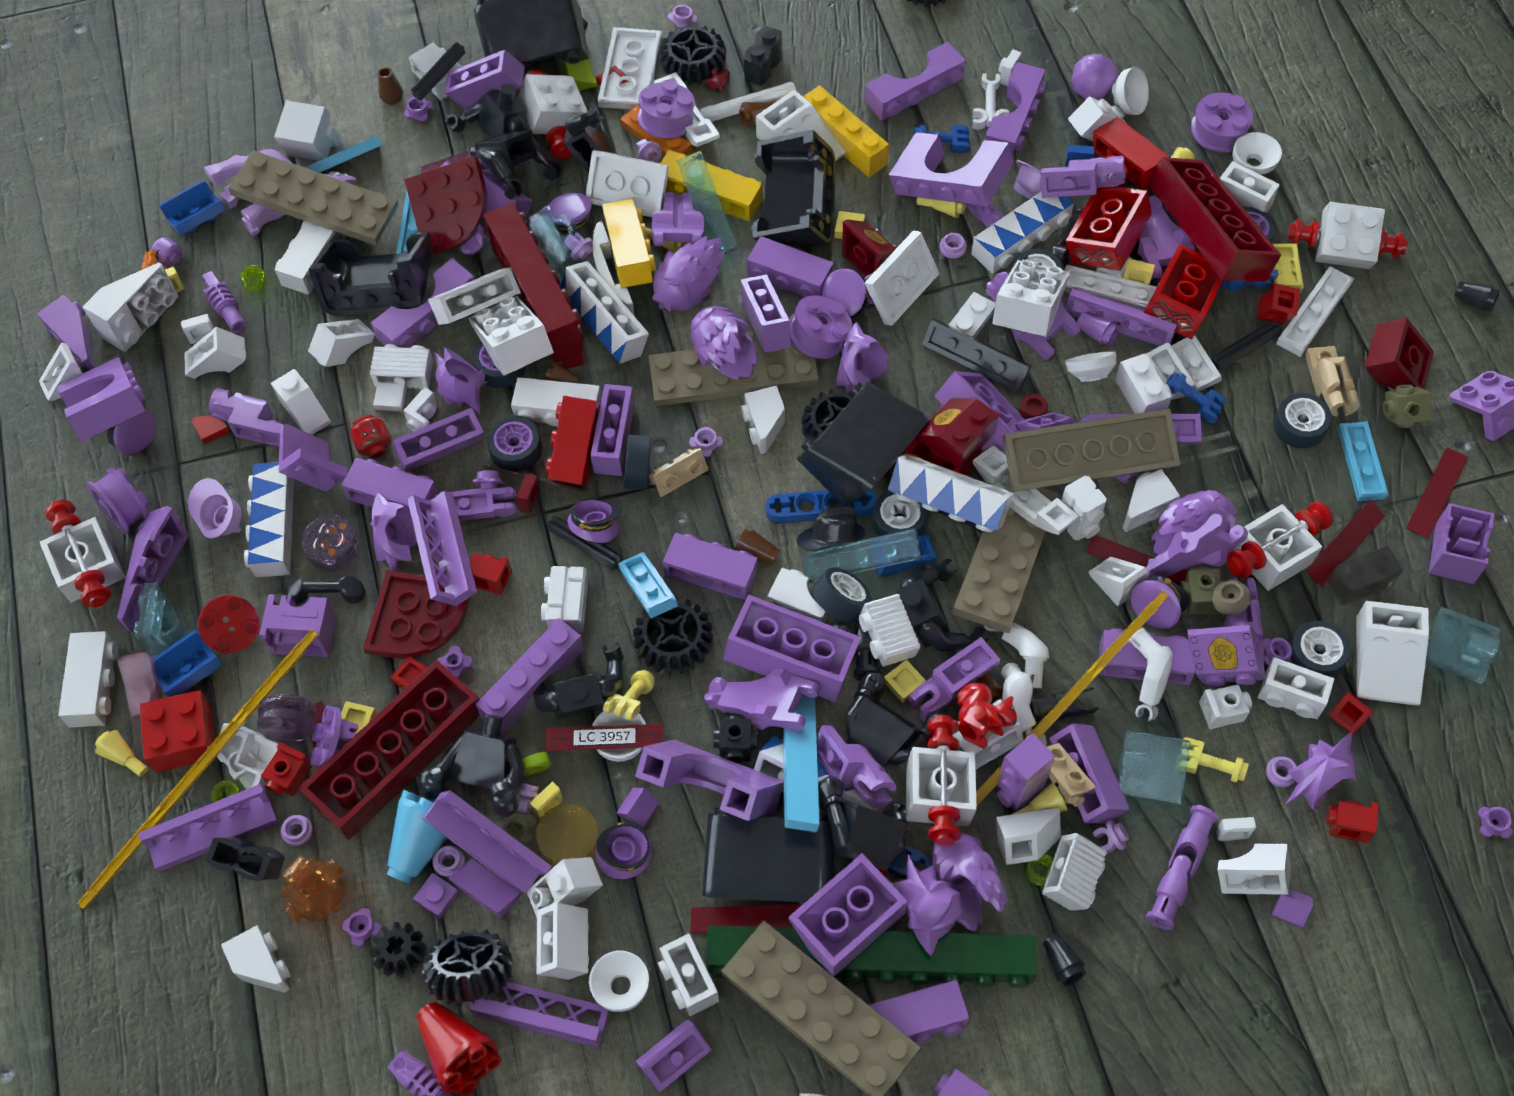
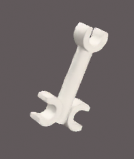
M986 73L982 75L981 86L986 90V111L981 108L973 109V129L980 130L986 126L989 127L993 116L1009 114L1007 109L996 111V90L1000 86V74H996L994 81L987 80Z

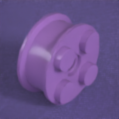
M666 80L651 84L640 92L638 103L641 109L638 112V123L648 134L660 138H675L686 134L685 127L693 125L692 111L695 106V99L692 93L685 87L678 85L673 80Z
M1229 93L1207 95L1197 105L1196 115L1191 123V134L1195 141L1207 150L1220 153L1231 152L1237 139L1247 134L1253 121L1252 110L1244 98L1239 95Z
M807 296L800 300L796 306L795 314L789 319L790 340L797 349L808 356L818 359L832 358L840 352L843 342L852 328V321L842 303L823 296Z
M110 467L107 469L106 476L95 483L89 481L86 483V487L106 518L120 532L128 534L130 526L140 519L146 520L149 515L147 506L150 502L140 490L135 491L130 484V477L122 468L115 470Z

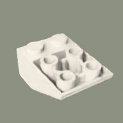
M795 90L756 116V137L761 141L814 130L833 149L836 161L845 155L844 149L812 104Z
M1017 260L997 294L992 324L1046 337L1053 324L1070 272L1063 271L1056 266L1045 267L1036 265L1035 262L1030 260Z
M157 263L100 288L82 308L101 339L126 352L157 321L161 314L173 305L179 296L163 265Z
M518 296L509 297L491 308L479 310L475 315L468 318L495 366L503 376L554 353L543 323Z
M1366 601L1356 616L1357 698L1420 705L1429 639L1428 608Z

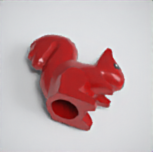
M981 683L966 684L957 695L959 698L958 704L962 706L958 715L959 731L966 741L982 749H985L988 745L985 736L989 731L1003 736L1004 731L1001 727L1013 726L1017 722V714L1013 706L1014 698L1012 696H1009L997 706L991 705L992 692L988 686Z

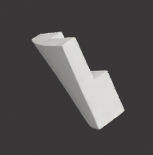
M229 723L223 724L221 732L227 727ZM242 726L217 757L228 766L229 773L233 779L239 780L245 789L259 784L265 789L266 782L261 775L278 750L276 747L279 742Z

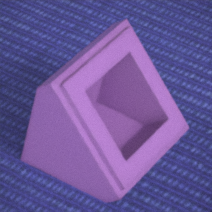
M633 787L616 814L643 829L658 807L659 802L645 788Z
M1289 889L1288 895H1277L1271 916L1303 928L1313 907L1312 897Z

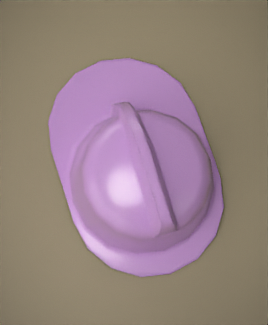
M1017 160L1016 163L1020 166L1014 183V190L1024 197L1031 199L1042 191L1041 171L1025 162Z
M206 478L196 483L189 495L188 509L204 536L214 539L231 533H239L241 531L239 524L242 519L240 505L228 495L224 487L217 480Z

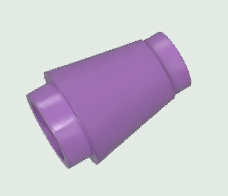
M1082 313L1077 321L1080 329L1101 346L1104 344L1112 345L1120 329L1113 320Z

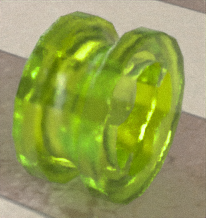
M250 265L241 271L240 278L246 290L257 291L266 284V277L261 267ZM251 276H257L255 281H250Z
M221 781L213 787L211 799L214 803L223 798L222 792L227 789L231 792L230 795L241 792V789L232 781Z
M1044 854L1039 860L1028 862L1026 866V876L1036 885H1045L1053 858L1048 854ZM1037 863H1042V867L1047 865L1048 869L1045 876H1040V872L1036 874L1033 871Z

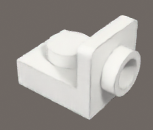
M426 387L403 410L407 420L406 424L411 431H416L430 425L427 419H430L435 414L438 407L434 393Z

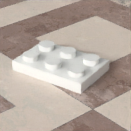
M593 150L586 196L590 198L592 204L598 206L633 198L635 208H641L642 215L652 217L656 211L663 209L670 166Z
M912 231L865 282L867 290L885 325L892 326L940 274L922 233Z

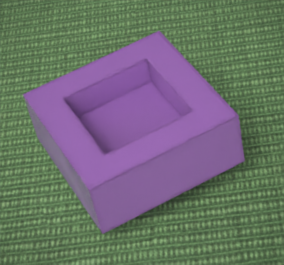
M432 873L413 900L441 919L459 895V891Z

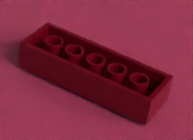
M1161 157L1148 184L1154 190L1155 195L1167 207V211L1177 220L1180 228L1186 232L1191 242L1203 254L1204 259L1213 267L1217 276L1224 281L1267 282L1281 254L1204 160Z
M510 203L483 214L491 247L503 269L511 268L520 290L517 296L545 327L554 352L549 355L553 364L583 352L581 340L585 338L579 324H582L576 308L571 310L569 306L571 301L565 288H559L558 284H560L558 275L554 268L550 270L547 266L549 264L548 257L543 249H538L537 245L539 243L534 231H528V222L523 211L518 212L514 203Z
M436 660L299 787V790L306 800L349 841L480 716L475 705L480 700L479 697Z

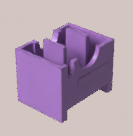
M1449 503L1435 524L1429 574L1474 584L1489 563V558H1486L1490 553L1487 544L1493 529L1494 513Z
M268 594L259 635L270 653L288 655L307 633L312 630L318 636L302 656L329 657L337 616L328 599L309 597L307 603L296 607L292 596L287 598L286 595H282L280 605H277L275 602L276 596Z

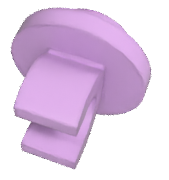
M643 139L635 143L639 148L638 158L654 163L659 161L662 151L656 142Z
M575 233L574 236L569 234L564 241V244L573 250L571 257L574 260L579 258L581 260L585 259L593 250L591 247L593 241L590 238L584 239L578 233Z
M521 782L518 811L530 814L532 810L530 802L540 794L537 793L539 787Z
M1111 819L1106 822L1107 829L1098 828L1093 832L1096 838H1101L1104 835L1108 836V843L1100 847L1107 853L1113 852L1116 847L1119 850L1126 849L1125 841L1129 840V837L1121 823L1116 824Z

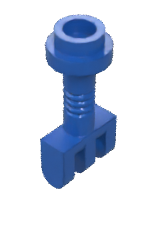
M923 125L913 130V136L915 133L939 135L941 143H951V152L965 153L970 150L969 128L967 126L952 125L950 133L926 131V126Z
M1173 372L1165 383L1169 386L1171 393L1175 394L1179 391L1191 400H1194L1195 403L1200 405L1197 414H1200L1201 418L1209 423H1216L1217 415L1220 414L1226 399L1213 389L1207 392L1206 395L1202 394L1185 382L1186 375Z

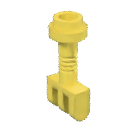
M647 670L634 673L630 680L631 688L624 696L614 694L609 697L603 706V712L610 714L614 710V715L622 717L626 712L625 719L633 721L640 712V701L636 699L640 694H648L654 688V676Z
M1188 737L1183 738L1182 746L1185 748H1180L1178 756L1182 759L1176 760L1174 766L1177 769L1196 774L1198 765L1210 766V768L1213 767V769L1216 768V770L1231 774V781L1237 783L1238 780L1244 782L1249 763L1243 762V758L1237 757L1236 763L1225 759L1221 760V758L1218 759V757L1215 758V756L1212 757L1202 753L1205 742Z

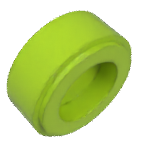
M539 752L524 758L526 768L523 775L531 776L548 769L551 765L548 753Z

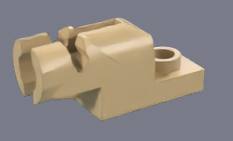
M1335 346L1307 348L1305 357L1316 396L1321 400H1325L1331 415L1337 417L1339 414L1338 408L1341 406L1345 416L1357 411L1360 403L1346 358L1338 357Z

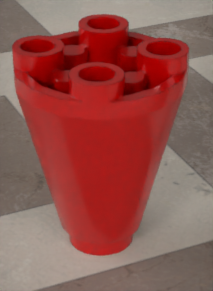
M431 1002L418 1012V1028L436 1080L445 1092H458L461 1096H466L475 1090L480 1079L500 1065L502 1058L498 1054V1047L494 1041L446 1006L440 1005L438 1002Z

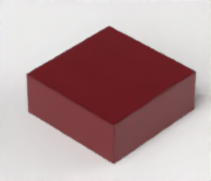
M525 474L516 496L520 511L531 514L540 492L538 479L535 475Z

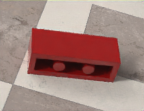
M1118 117L1093 131L1094 152L1103 158L1109 155L1124 156L1125 165L1128 170L1127 178L1142 190L1150 188L1148 183L1161 157L1170 158L1164 151H1161L1147 138L1140 135L1129 124H1126Z
M563 395L562 403H558L556 408V419L559 420L557 431L554 430L551 436V447H554L552 458H548L546 463V475H549L548 480L553 483L587 488L591 467V451L600 410V404L596 400Z

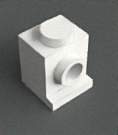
M1239 684L1216 690L1207 689L1199 701L1209 729L1243 722L1250 712L1249 709L1252 708L1250 695L1247 691L1242 692Z

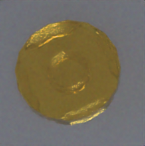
M561 804L551 808L541 817L536 828V841L541 853L549 862L557 865L563 859L590 857L596 849L599 829L594 816L586 808L576 804Z

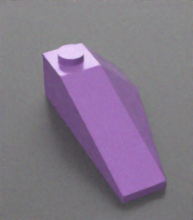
M165 506L151 511L138 528L117 619L129 632H132L190 536L171 507Z

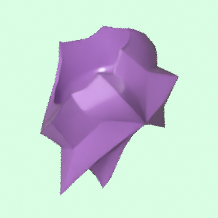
M856 322L847 334L844 347L840 349L842 357L836 386H845L846 393L858 382L863 385L866 382L878 381L881 374L888 369V355L873 337L864 334Z
M444 347V357L434 352L438 367L436 369L437 392L443 396L447 405L459 403L462 407L466 403L480 414V387L487 383L482 369L478 371L462 357Z
M378 492L373 503L372 522L370 523L373 527L377 562L386 560L391 571L397 572L399 561H412L410 548L418 544L409 508L399 503L388 502Z
M1352 731L1334 747L1319 740L1318 745L1309 744L1308 760L1288 772L1297 782V785L1286 804L1304 795L1310 807L1314 810L1326 798L1325 796L1329 795L1328 789H1336L1342 779H1352L1357 782V763L1351 751Z
M908 855L907 880L896 882L899 893L907 900L908 927L914 930L920 944L932 956L938 939L951 930L963 911L960 893L952 889L951 884L947 881L937 880L934 865L919 872Z

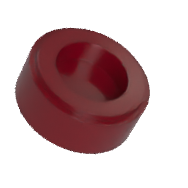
M1030 394L1021 400L1019 413L1025 420L1047 414L1048 403L1042 396Z

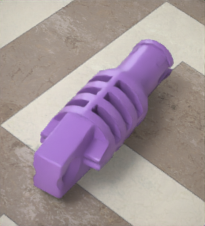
M212 271L203 274L202 278L206 289L202 291L217 316L225 319L232 333L237 334L244 331L247 327L246 321L238 312L239 304L224 281L219 282Z
M400 1051L388 1066L403 1087L413 1096H453L441 1088L432 1069L406 1051Z

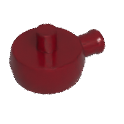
M716 68L712 69L711 77L706 78V85L709 89L717 88L719 92L724 91L723 85L729 82L730 72L727 69L721 72H717Z

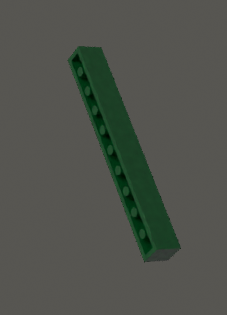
M708 926L706 968L708 973H713V976L717 978H726L721 973L722 969L758 927ZM774 928L826 970L810 953L794 928ZM884 931L834 977H844V981L862 982L864 978H877L879 983H895L897 979H910V983L918 985L928 984L929 980H943V983L957 980L958 985H961L962 981H975L977 986L983 987L994 986L996 982H1007L1010 987L1023 988L1029 986V983H1034L1037 976L1036 936L947 933L938 939L931 956L920 944L914 932Z

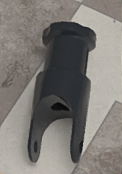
M859 620L856 621L854 626V635L861 637L854 655L856 657V669L853 672L854 678L858 681L869 672L881 674V671L877 668V659L871 653L870 642L872 640L869 632H864L861 626L859 627Z
M1086 687L1082 693L1092 691L1094 687ZM1070 690L1052 693L1051 697L1035 700L1032 697L1029 706L1036 724H1039L1040 720H1043ZM1072 702L1057 720L1094 713L1100 708L1080 709Z

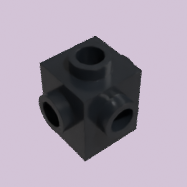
M738 715L720 718V729H714V748H719L720 757L735 763L742 761L751 762V749H757L758 730H752L751 719Z

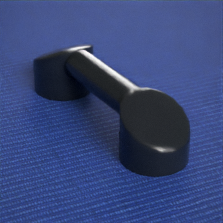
M1084 208L1076 210L1071 215L1056 243H1053L1052 253L1060 259L1063 268L1070 261L1066 239Z
M353 576L343 577L339 581L303 582L301 578L294 577L284 585L283 595H286L287 598L292 596L297 605L305 601L308 593H341L346 602L355 604L363 600L366 590L363 583Z

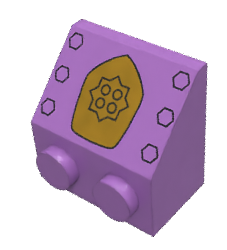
M1251 625L1188 630L1195 672L1203 684L1211 687H1220L1225 682L1251 685L1256 680H1265L1264 644Z

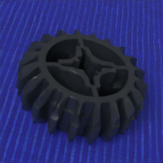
M686 24L683 29L677 27L675 32L669 31L668 36L663 38L659 50L660 63L665 74L670 75L677 72L683 82L687 81L689 85L692 82H698L700 85L702 80L711 77L712 69L716 68L717 72L723 71L726 60V45L721 35L716 34L715 29L708 30L706 25L699 28L697 24L694 27H689Z
M843 387L839 393H835L831 388L828 395L820 391L818 399L812 397L810 405L805 406L804 414L801 417V424L803 425L802 434L806 437V440L811 435L817 438L846 407L850 396L845 393ZM826 414L827 418L823 420V423L817 425L819 419Z
M677 596L675 597L677 607L653 618H650L643 608V618L636 619L637 627L633 629V637H635L633 644L634 648L639 649L637 651L638 657L645 659V665L648 668L655 664V671L658 673L663 668H666L669 675L672 674L673 669H678V672L683 674L685 666L694 670V661L703 663L705 660L704 654H709L711 651L709 644L713 642V634L711 633L713 631L712 623L707 622L709 620L707 613H701V607L698 604L691 607V601L688 598L681 604ZM691 626L697 631L693 643L689 641L687 636L689 633L688 629ZM654 629L658 631L659 635L657 638L658 643L655 646L649 641Z
M475 928L468 933L462 930L461 934L458 935L449 934L447 940L439 939L438 946L430 947L429 954L424 956L423 976L430 994L436 996L437 1001L445 1000L447 1005L455 1001L460 1006L469 1001L474 1005L475 1001L481 998L487 1001L489 994H498L499 987L507 986V979L512 977L513 959L506 941L500 939L498 933L490 935L488 930L478 933Z

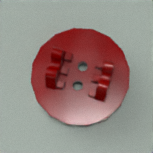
M221 595L211 599L202 608L198 617V631L203 642L212 650L218 651L221 654L236 653L248 647L260 631L259 617L255 608L245 598L237 595ZM228 617V620L224 622L223 618ZM231 626L235 628L233 631L229 630Z

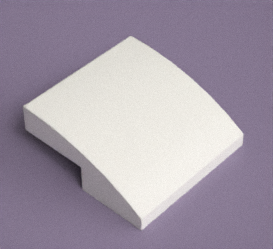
M1196 336L1192 340L1185 338L1172 346L1167 342L1146 353L1149 360L1156 364L1159 376L1164 384L1173 372L1186 375L1185 382L1197 391L1222 381L1220 373ZM1178 391L1172 394L1171 400L1185 397V395Z

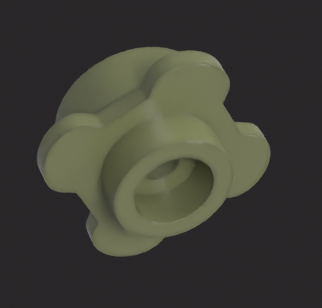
M517 809L514 815L508 817L503 830L517 841L528 842L533 837L531 830L532 826L536 824V818L533 814L526 815Z

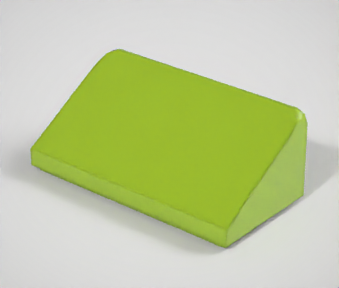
M588 59L582 60L577 64H569L563 61L567 75L573 76L579 91L597 87V82Z

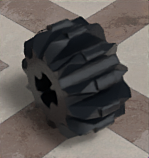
M394 921L393 928L390 931L386 926H382L381 931L384 935L382 937L373 936L372 939L377 945L370 949V955L376 958L373 965L376 969L383 968V974L387 977L391 976L395 971L396 976L402 979L404 969H408L411 974L415 973L414 962L424 963V958L419 953L427 950L426 944L421 942L423 934L420 930L414 931L411 923H407L402 928L398 921ZM400 945L403 951L396 954L394 949Z

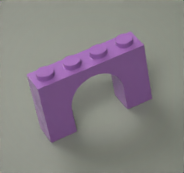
M915 133L891 170L889 178L897 195L988 206L1014 161L1008 142L984 140L968 165L951 173H935V169L945 155L939 135Z
M119 357L57 386L58 392L67 406L64 409L66 418L81 442L145 411L142 402L146 398L129 363L122 364Z
M677 740L644 746L635 775L637 778L660 787L685 783L702 786L722 793L724 796L720 810L747 821L776 811L784 781Z

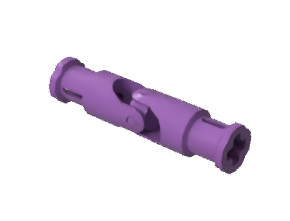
M1192 806L1190 810L1192 816L1188 826L1181 831L1168 863V871L1162 877L1155 893L1157 896L1152 911H1148L1146 914V920L1160 929L1173 930L1175 925L1173 919L1177 909L1183 905L1188 894V878L1191 879L1196 874L1209 843L1207 836L1212 824H1216L1219 819L1213 810L1205 806ZM1191 853L1196 857L1194 864L1187 856L1180 854Z

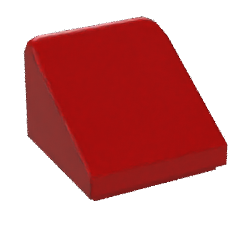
M1348 692L1328 716L1349 733L1352 731V735H1354L1374 711Z

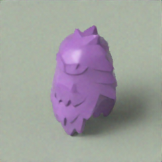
M704 236L693 244L688 243L676 253L670 250L667 251L664 262H660L658 271L656 270L654 273V295L652 300L659 302L660 310L664 308L668 312H671L673 309L677 311L689 310L694 305L701 303L703 298L713 292L709 286L717 276L720 269L718 266L724 256L723 251L719 252L720 238L707 241V236Z
M712 306L703 309L691 322V341L696 355H699L701 364L703 366L710 364L722 374L739 381V376L752 377L753 364H757L758 357L755 352L754 343L746 331L749 324L742 321L741 317L734 314L733 310L725 307Z
M1215 490L1196 492L1172 501L1160 517L1158 523L1161 525L1152 536V541H1156L1153 553L1156 555L1164 553L1177 532H1194L1205 524L1213 514H1219L1226 518L1227 525L1223 531L1229 533L1235 525L1237 509L1225 495Z
M961 832V838L951 846H939L934 842L931 852L932 865H934L937 880L947 881L951 884L952 889L960 893L963 911L957 921L968 930L974 932L977 930V926H981L983 923L982 898L986 902L990 901L1000 912L1008 900L1005 885L997 872L992 857L983 852L982 843L977 837Z

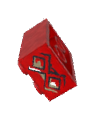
M1122 187L1097 188L1096 195L1090 197L1066 239L1072 264L1121 271L1152 216L1148 192L1146 190Z
M1179 243L1144 313L1177 324L1175 332L1192 340L1203 322L1223 280L1217 276L1216 271L1204 259L1203 254Z

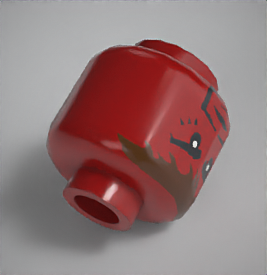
M365 415L353 422V427L350 430V436L355 448L363 456L370 455L371 458H377L387 452L386 448L392 441L385 422L379 417H374V415Z

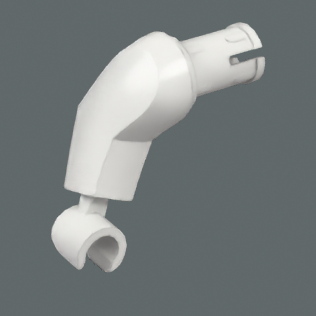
M1013 622L1010 633L1004 632L1002 639L1014 646L1019 651L1020 656L1026 659L1025 673L1030 676L1031 680L1034 675L1033 688H1042L1044 661H1047V658L1049 659V650L1034 633ZM984 625V628L988 631L1001 632Z
M1141 628L1129 639V642L1143 654L1148 663L1139 701L1144 702V704L1136 708L1135 714L1138 718L1142 717L1144 708H1147L1150 712L1148 722L1158 716V709L1155 705L1159 704L1167 685L1172 668L1173 653L1169 646L1161 647L1144 628Z
M1008 663L1001 670V675L1005 679L1002 701L1009 696L1014 698L1013 706L1017 714V720L1021 725L1022 732H1025L1027 737L1033 731L1032 726L1036 724L1029 706L1032 698L1033 683L1030 676L1025 672H1021L1017 664ZM1043 734L1039 740L1046 746L1047 741L1045 734Z

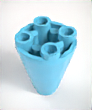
M405 790L398 802L387 866L390 868L387 875L410 884L412 878L419 875L447 837L422 819L434 802Z

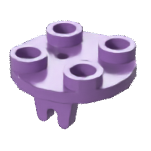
M327 705L323 712L322 724H315L312 741L317 743L310 759L312 766L322 767L356 735L351 732H356L359 726L342 719L340 708Z

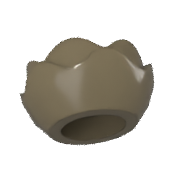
M1226 580L1215 587L1212 593V601L1219 613L1227 616L1239 615L1250 605L1251 594L1243 583L1236 580Z

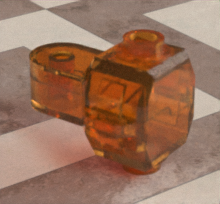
M299 855L281 874L285 880L281 897L287 904L283 910L296 922L303 918L310 923L326 917L331 911L337 913L340 910L337 904L342 900L346 886L341 876L344 869L331 858L325 862L317 856L306 860Z

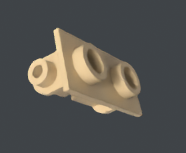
M701 448L688 449L686 453L673 459L674 463H666L656 470H651L648 479L652 485H656L660 497L665 496L708 471Z
M1059 743L1048 746L1047 748L1055 755L1048 777L1054 784H1059L1058 789L1065 796L1068 804H1073L1075 807L1081 805L1085 800L1083 794L1096 789V786Z

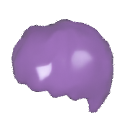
M1102 54L1086 55L1074 66L1071 77L1072 89L1085 100L1089 96L1100 100L1112 90L1113 84L1118 79L1119 70L1110 58Z

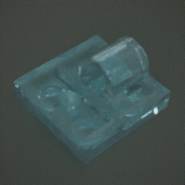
M548 205L529 217L531 220L530 227L537 237L541 236L545 242V250L552 260H556L558 264L568 259L573 250L568 248L564 241L569 234L573 235L575 233V220L571 216L564 214L555 217ZM557 222H563L567 225L568 233L566 235L558 232Z
M157 582L145 583L143 594L139 596L140 618L135 623L134 632L135 637L154 658L188 635L182 621L175 614L174 606ZM174 626L171 630L166 631L169 627Z
M1440 607L1428 639L1426 663L1482 684L1499 648L1500 640H1498L1500 628Z
M1126 731L1124 747H1122L1120 754L1118 779L1123 795L1181 804L1191 742L1189 740Z

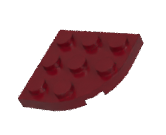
M472 156L404 179L418 232H430L433 242L432 256L455 249L474 236L487 207V189L478 157Z
M387 570L363 646L365 654L406 659L409 656L416 658L434 652L451 640L460 629L465 619L471 596L458 606L432 600L425 576ZM438 581L440 591L445 592L444 587Z

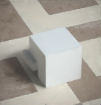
M286 100L274 137L288 156L320 161L328 157L331 147L338 148L341 140L335 129L328 126L331 116L325 107Z

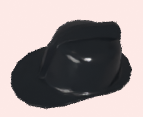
M852 506L831 507L823 510L817 516L814 527L806 529L797 537V545L805 550H820L839 544L852 543L865 536V529L857 524L855 510Z

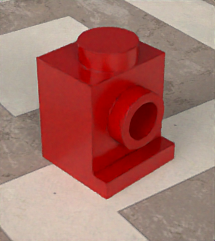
M1274 283L1272 290L1259 298L1256 318L1269 322L1275 320L1278 324L1282 325L1297 316L1301 289Z
M473 553L472 557L468 558L476 588L502 595L512 573L508 557L503 556L501 561H499L498 558L490 554L480 555Z
M279 742L276 747L278 750L263 771L261 777L266 782L265 787L269 791L280 796L284 792L293 797L312 768V765L306 754Z
M1345 800L1343 802L1339 801L1336 806L1329 805L1325 817V822L1330 824L1329 835L1368 843L1376 834L1379 803L1372 802L1369 807H1365L1357 801Z

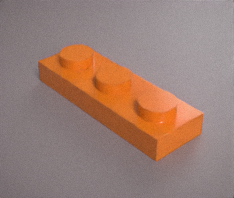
M639 105L635 106L620 119L621 126L639 140L646 139L647 141L656 142L661 147V156L665 157L668 150L685 155L692 151V144L682 136L660 138L645 132L638 123V112L641 109Z

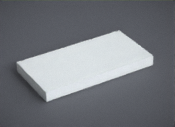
M613 27L598 97V107L632 110L635 106L639 105L638 98L640 92L654 82L662 42V31ZM616 65L626 76L620 77L615 71L609 74V70Z

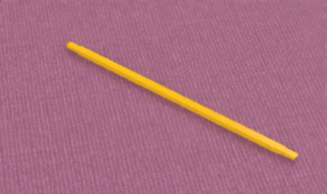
M1162 591L1149 603L1027 737L1033 733L1039 739L1126 645L1129 639L1132 638V635L1157 611L1158 607L1167 599V594ZM1002 765L976 792V806L997 785Z
M310 630L301 642L291 650L92 883L90 889L77 903L82 909L87 908L141 846L142 842L139 832L159 825L307 651V648L318 636L316 632Z

